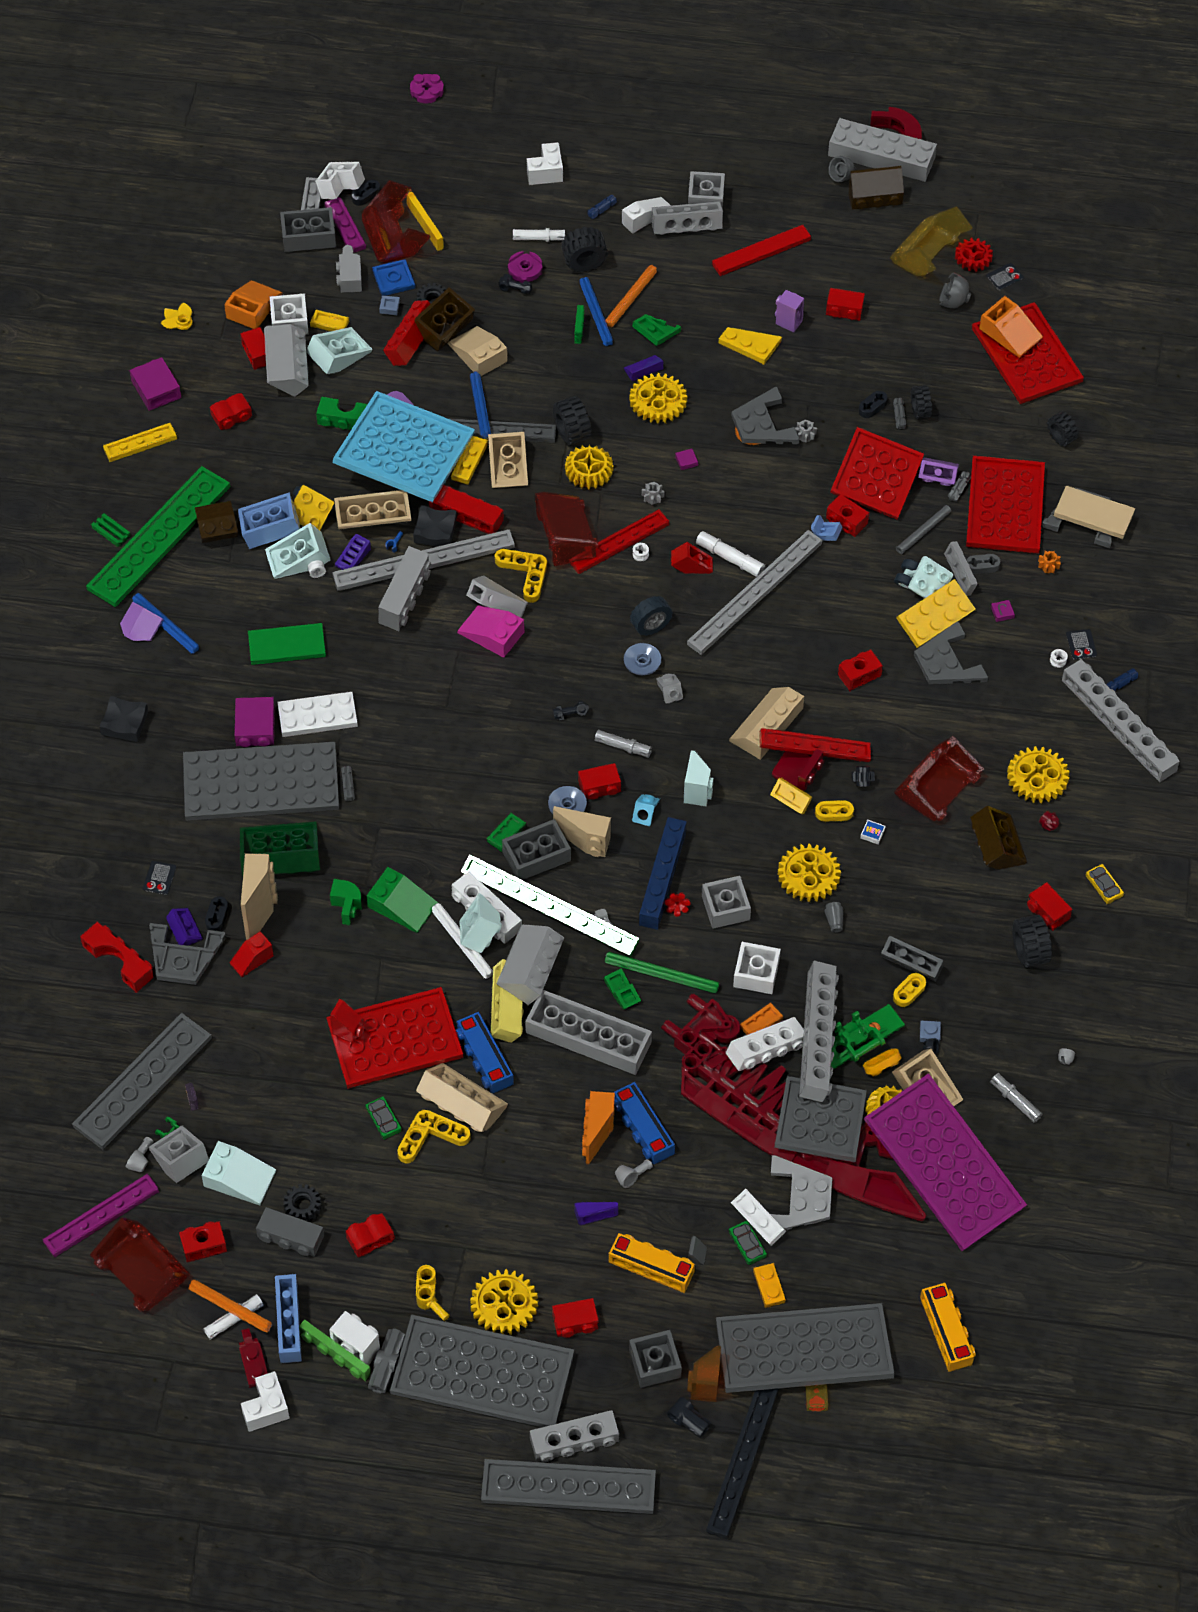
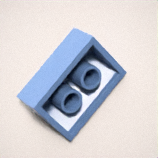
M290 492L238 509L242 536L249 549L285 538L300 529L299 518Z

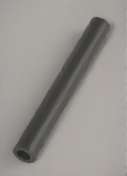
M945 505L899 544L896 547L897 552L903 554L949 515L952 512L951 508Z

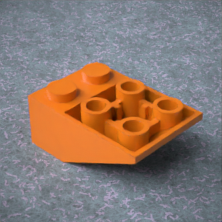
M251 280L234 291L224 304L226 318L252 329L258 328L271 311L270 297L281 296L282 292Z
M1006 296L981 315L980 330L1019 358L1043 338L1021 308Z
M590 1091V1099H586L584 1135L582 1140V1156L586 1157V1164H590L613 1130L615 1093Z

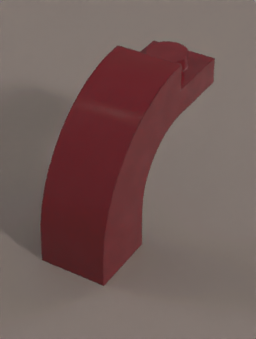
M889 107L888 112H871L870 126L893 129L902 135L922 140V130L919 122L907 111Z

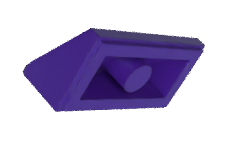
M654 355L624 367V370L631 381H635L662 370L664 362Z
M171 909L166 919L178 944L189 946L201 941L203 938L189 909Z

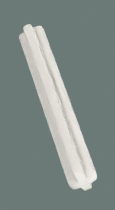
M439 903L434 905L432 912L485 979L491 977L493 970L480 953L460 944V928Z

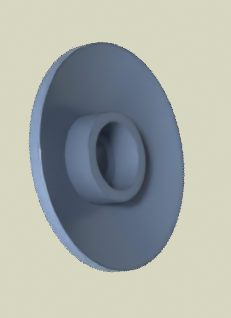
M638 643L626 650L624 664L634 674L648 675L659 668L661 655L654 646Z
M572 786L557 788L551 793L548 800V806L552 814L554 806L584 812L587 804L584 793Z

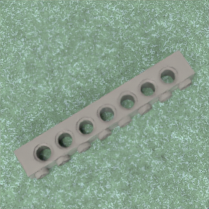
M1080 659L1064 669L1062 681L1159 782L1177 772L1180 762L1178 757L1171 753L1165 743L1159 740L1153 731L1142 723L1140 717L1134 714L1128 705L1117 697L1115 691L1110 689L1104 680L1093 672L1089 664Z
M813 961L807 977L799 1097L823 1102L826 1095H830L832 1084L829 1083V1080L833 1073V1068L830 1067V1064L834 1057V1052L831 1051V1048L835 1041V1036H832V1032L836 1025L833 1017L837 1009L834 1002L838 993L835 990V986L839 976L836 975V966Z

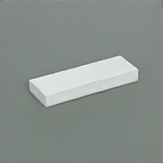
M747 1189L742 1191L731 1202L771 1246L786 1232Z

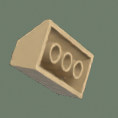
M403 490L334 498L338 529L411 521L408 494Z
M790 687L772 688L729 741L761 760L769 749L760 748V729L785 731L803 709L804 696Z
M444 1063L425 1070L416 1090L424 1099L433 1101L441 1110L449 1111L457 1120L465 1121L471 1125L470 1127L478 1132L491 1128L508 1105L505 1101Z

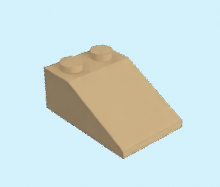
M478 326L448 342L449 346L473 372L477 371L480 377L507 362V347L498 337Z
M525 433L488 434L492 488L528 486Z
M554 806L553 819L556 820L568 841L592 856H606L611 834L610 817Z
M932 1049L923 1050L892 1071L903 1090L929 1073L953 1106L963 1100Z

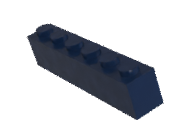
M667 818L639 913V926L656 930L659 928L665 908L664 902L668 897L685 839L687 821Z

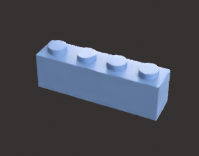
M296 1274L275 1276L280 1362H301Z

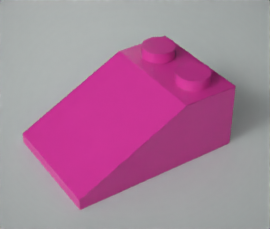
M477 606L457 633L504 658L523 635L524 619L509 611Z

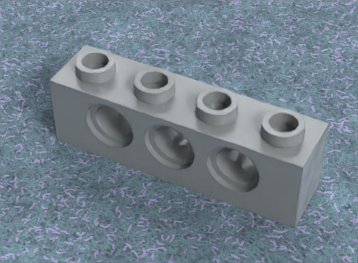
M720 202L652 207V228L654 234L663 235L674 232L722 229L723 210Z
M611 1410L530 1430V1441L536 1462H549L555 1457H569L575 1452H589L594 1450L595 1447L612 1446L619 1442V1432L613 1411ZM593 1430H598L600 1434L594 1436L590 1432ZM573 1435H577L580 1437V1439L577 1441H573L570 1439V1437ZM555 1440L558 1441L559 1444L557 1446H552L549 1444V1442Z

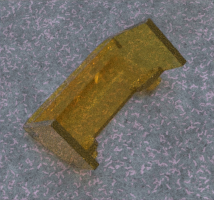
M957 206L929 216L899 246L890 259L899 267L916 276L921 275L923 277L928 272L936 269L931 260L946 244H954L959 239L958 236L961 233L969 231L973 227Z

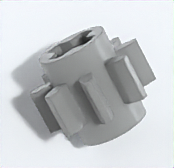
M808 420L797 422L795 430L799 440L805 443L814 440V435L817 433V428L813 427L814 422Z
M655 482L646 483L645 489H642L644 502H648L651 505L661 503V498L664 497L662 485Z

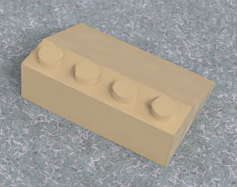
M245 854L241 910L246 940L261 931L273 913L274 904L278 902L275 872H273L274 866L273 862H270L269 854Z

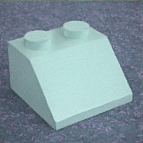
M691 751L684 786V803L707 806L708 799L711 800L714 778L710 777V768L695 751Z
M480 893L459 921L460 944L482 953L485 947H489L492 937L495 933L498 934L502 927L500 913Z

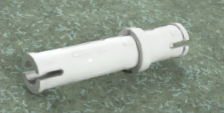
M546 228V230L513 229V240H546V242H549V240H564L565 230H550L549 228Z
M257 1294L240 1304L252 1312L264 1306ZM229 1312L203 1329L211 1340L242 1319Z

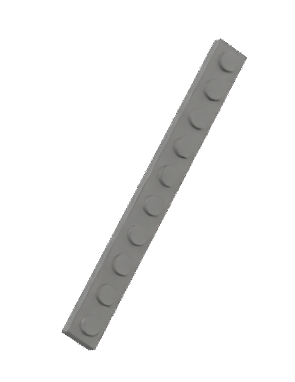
M505 530L422 551L429 554V562H431L429 569L493 554L500 549H513L515 544L510 530ZM404 555L333 572L337 591L393 578Z
M807 530L687 641V645L702 655L822 544V539Z

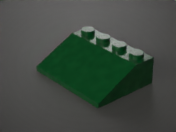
M317 821L241 827L240 861L242 877L245 854H269L270 862H273V872L275 874H293L295 872H314L320 870Z

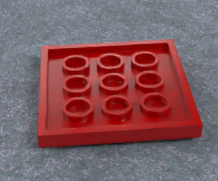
M857 427L830 493L837 496L841 494L854 503L898 520L924 454Z

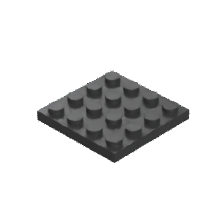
M787 1076L774 1148L855 1162L867 1090L832 1084L830 1095H826L824 1101L819 1102L799 1097L801 1078Z

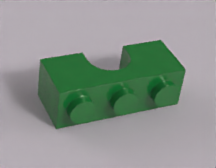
M321 397L316 413L317 424L352 430L368 404L356 402L353 410L343 412L339 407V399Z

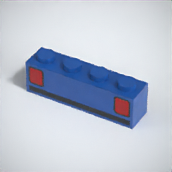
M477 1012L458 1020L456 1029L458 1039L460 1041L463 1040L465 1044L464 1049L468 1057L472 1056L474 1060L472 1062L476 1072L481 1073L484 1087L489 1088L493 1094L514 1085L513 1074L480 1013Z
M633 1082L615 1091L614 1109L617 1112L620 1111L623 1116L624 1125L627 1128L630 1127L633 1139L637 1144H641L645 1158L650 1159L654 1165L674 1155L675 1144L636 1083Z

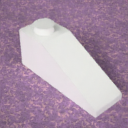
M662 197L636 201L622 209V224L633 234L652 222V207L671 205Z

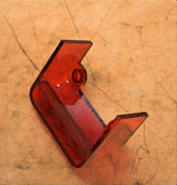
M391 180L388 181L362 213V222L378 261L383 263L414 256L430 238L429 234L411 228L402 233L398 223V219L404 213L402 200L412 189Z

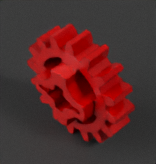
M970 238V241L964 239L963 243L959 242L958 247H956L955 259L958 265L962 264L963 269L968 267V271L974 269L977 272L978 268L984 270V266L989 267V263L992 262L993 250H990V245H986V241L980 242V238H977L976 241L973 238Z

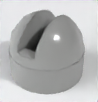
M1060 1049L1058 1054L1060 1063L1067 1065L1072 1063L1075 1052L1070 1049Z

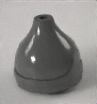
M844 156L834 157L829 164V175L836 182L849 180L850 171L856 170L853 162Z

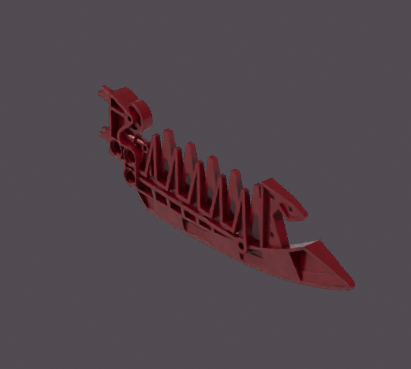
M691 994L686 1002L699 1011L683 1029L679 1028L669 1019L661 1026L662 1030L674 1038V1047L685 1054L681 1065V1095L771 1156H778L832 1177L833 1190L885 1211L919 1221L925 1220V1212L896 1173L859 1167L864 1148L876 1145L879 1156L893 1159L866 1122L861 1126L855 1162L774 1148L780 1118L777 1113L781 1111L786 1082L779 1087L777 1085L786 1072V1068L781 1065L759 1081L768 1066L763 1063L754 1070L753 1068L743 1069V1073L738 1081L733 1082L730 1078L739 1071L726 1054L728 1048L719 1046L715 1043V1040L727 1044L736 1040L739 1036L740 1024L735 1017L726 1015L719 1003L713 998L706 1003L697 995ZM698 1075L708 1084L706 1086L703 1085L695 1077ZM714 1088L717 1089L719 1092L723 1094V1096L720 1097L712 1090ZM763 1088H767L761 1099L757 1100L753 1097ZM729 1100L733 1101L735 1104H737V1105L739 1106V1108L737 1109L736 1107H734L733 1105H731L728 1101H729ZM746 1111V1112L749 1113L751 1116H753L755 1119H752L751 1117H749L748 1115H746L744 1112Z

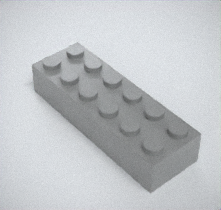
M839 118L829 141L828 156H844L853 163L872 168L901 166L902 176L926 182L935 160L937 144Z
M545 990L537 998L525 1021L526 1033L634 1075L637 1074L652 1039V1031Z

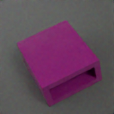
M162 357L130 370L131 382L149 411L181 398L180 386Z
M236 698V746L266 747L274 745V698Z

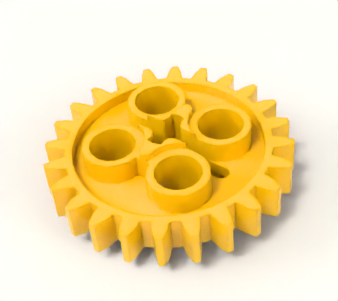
M651 373L650 378L644 376L643 381L638 379V384H633V389H630V407H633V412H637L638 417L643 415V420L650 418V423L654 419L657 423L660 420L666 423L667 418L673 421V416L679 417V412L683 413L684 408H686V389H684L683 384L679 385V379L673 381L674 376L667 378V374H664L663 377H660V373H658L657 377H654Z
M1034 746L1033 751L1026 748V753L1020 750L1019 756L1014 755L1013 760H1010L1007 779H1009V786H1013V792L1019 791V797L1024 794L1025 800L1029 797L1032 798V803L1036 799H1039L1040 803L1043 802L1044 798L1048 802H1050L1051 797L1057 799V795L1063 794V789L1066 790L1067 783L1069 782L1068 765L1063 764L1064 758L1057 759L1058 753L1052 755V750L1050 749L1048 752H1045L1044 747L1040 751L1037 750L1036 746Z
M801 844L799 850L794 846L793 853L787 851L786 856H782V861L779 862L778 881L782 882V888H787V894L793 892V898L799 895L800 901L807 897L808 902L814 897L817 902L818 896L825 899L826 893L832 895V889H837L841 876L840 864L837 863V857L832 858V852L825 853V847L822 850H818V845L812 848L811 844H808V847L804 848Z
M505 1269L504 1274L497 1270L496 1276L489 1272V1279L481 1277L482 1284L476 1283L477 1290H472V1296L474 1297L470 1298V1303L473 1304L471 1305V1312H474V1319L479 1318V1326L485 1323L486 1331L491 1327L494 1333L500 1330V1333L504 1334V1331L508 1330V1333L512 1335V1329L514 1328L517 1332H520V1325L527 1328V1321L532 1322V1315L537 1313L535 1307H538V1301H536L538 1298L537 1293H533L535 1286H529V1279L523 1281V1274L516 1277V1271L508 1275L507 1269ZM505 1286L510 1288L507 1291L501 1290V1288ZM488 1299L494 1300L491 1304L485 1303ZM516 1301L524 1302L522 1305L514 1304ZM503 1313L508 1315L506 1318L499 1317Z

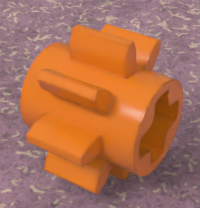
M1045 551L1044 556L1039 555L1038 568H1042L1044 573H1054L1055 568L1060 569L1061 557L1057 556L1055 551Z

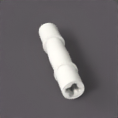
M704 531L696 539L697 545L707 549L712 554L716 553L725 560L739 566L741 570H745L756 577L765 569V564L750 557L748 554H743L734 547L721 542V539H717Z

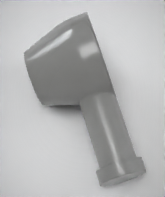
M144 1138V1142L129 1158L126 1168L137 1172L144 1171L148 1164L144 1154L149 1146L154 1143L151 1138Z
M646 1159L634 1169L621 1165L615 1171V1175L621 1186L629 1188L636 1182L638 1175L652 1168V1163Z

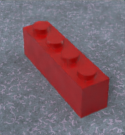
M428 300L415 301L411 305L408 313L404 316L402 322L383 349L393 366L407 365L424 339L414 319L430 305Z
M447 485L442 486L433 502L429 501V508L440 511L455 510L457 511L458 522L487 534L496 533L504 521L503 509L486 503L482 499H476L465 492H459Z

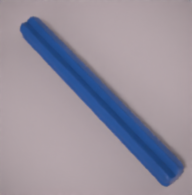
M581 278L580 285L603 344L605 346L612 345V336L589 278Z
M474 371V373L470 374V381L480 436L487 439L491 431L480 374Z
M140 593L133 596L134 603L163 618L164 620L160 626L189 652L194 654L199 650V645L145 597Z

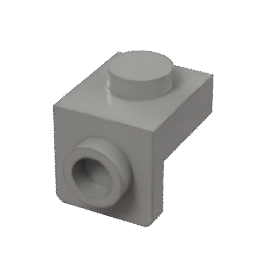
M665 674L662 677L656 678L657 685L663 692L665 703L683 699L681 682L675 674Z

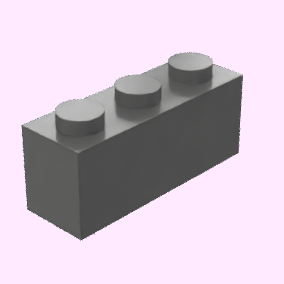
M890 935L881 952L883 958L935 982L944 965L942 959Z
M267 1207L256 1227L257 1237L263 1242L276 1243L283 1249L290 1248L304 1256L311 1255L315 1257L324 1237L322 1226Z

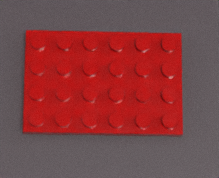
M1035 302L1020 308L1043 338L1020 358L980 330L981 321L972 324V330L1020 404L1083 382V375Z
M973 456L966 547L1039 553L1045 462Z
M442 987L354 1010L362 1017L364 1026L361 1037H357L354 1043L332 1034L330 1016L326 1017L347 1089L463 1058V1052Z

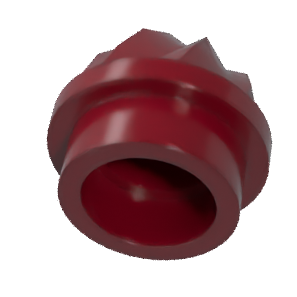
M1047 811L1042 815L1039 823L1043 829L1051 831L1058 827L1059 819L1054 812Z

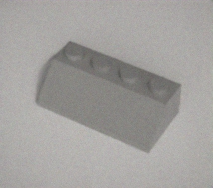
M292 324L266 326L264 328L267 383L295 397L308 387L305 331Z
M521 925L496 984L527 1005L531 1004L541 996L564 937L547 926Z

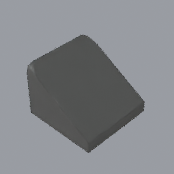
M693 1236L688 1259L695 1265L702 1266L705 1262L707 1247L696 1236Z

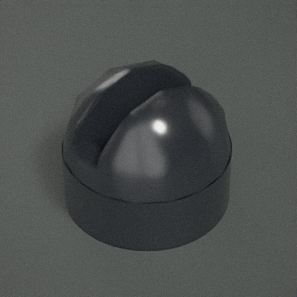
M929 1038L924 1041L923 1044L925 1046H923V1050L932 1049L934 1054L939 1052L937 1038Z

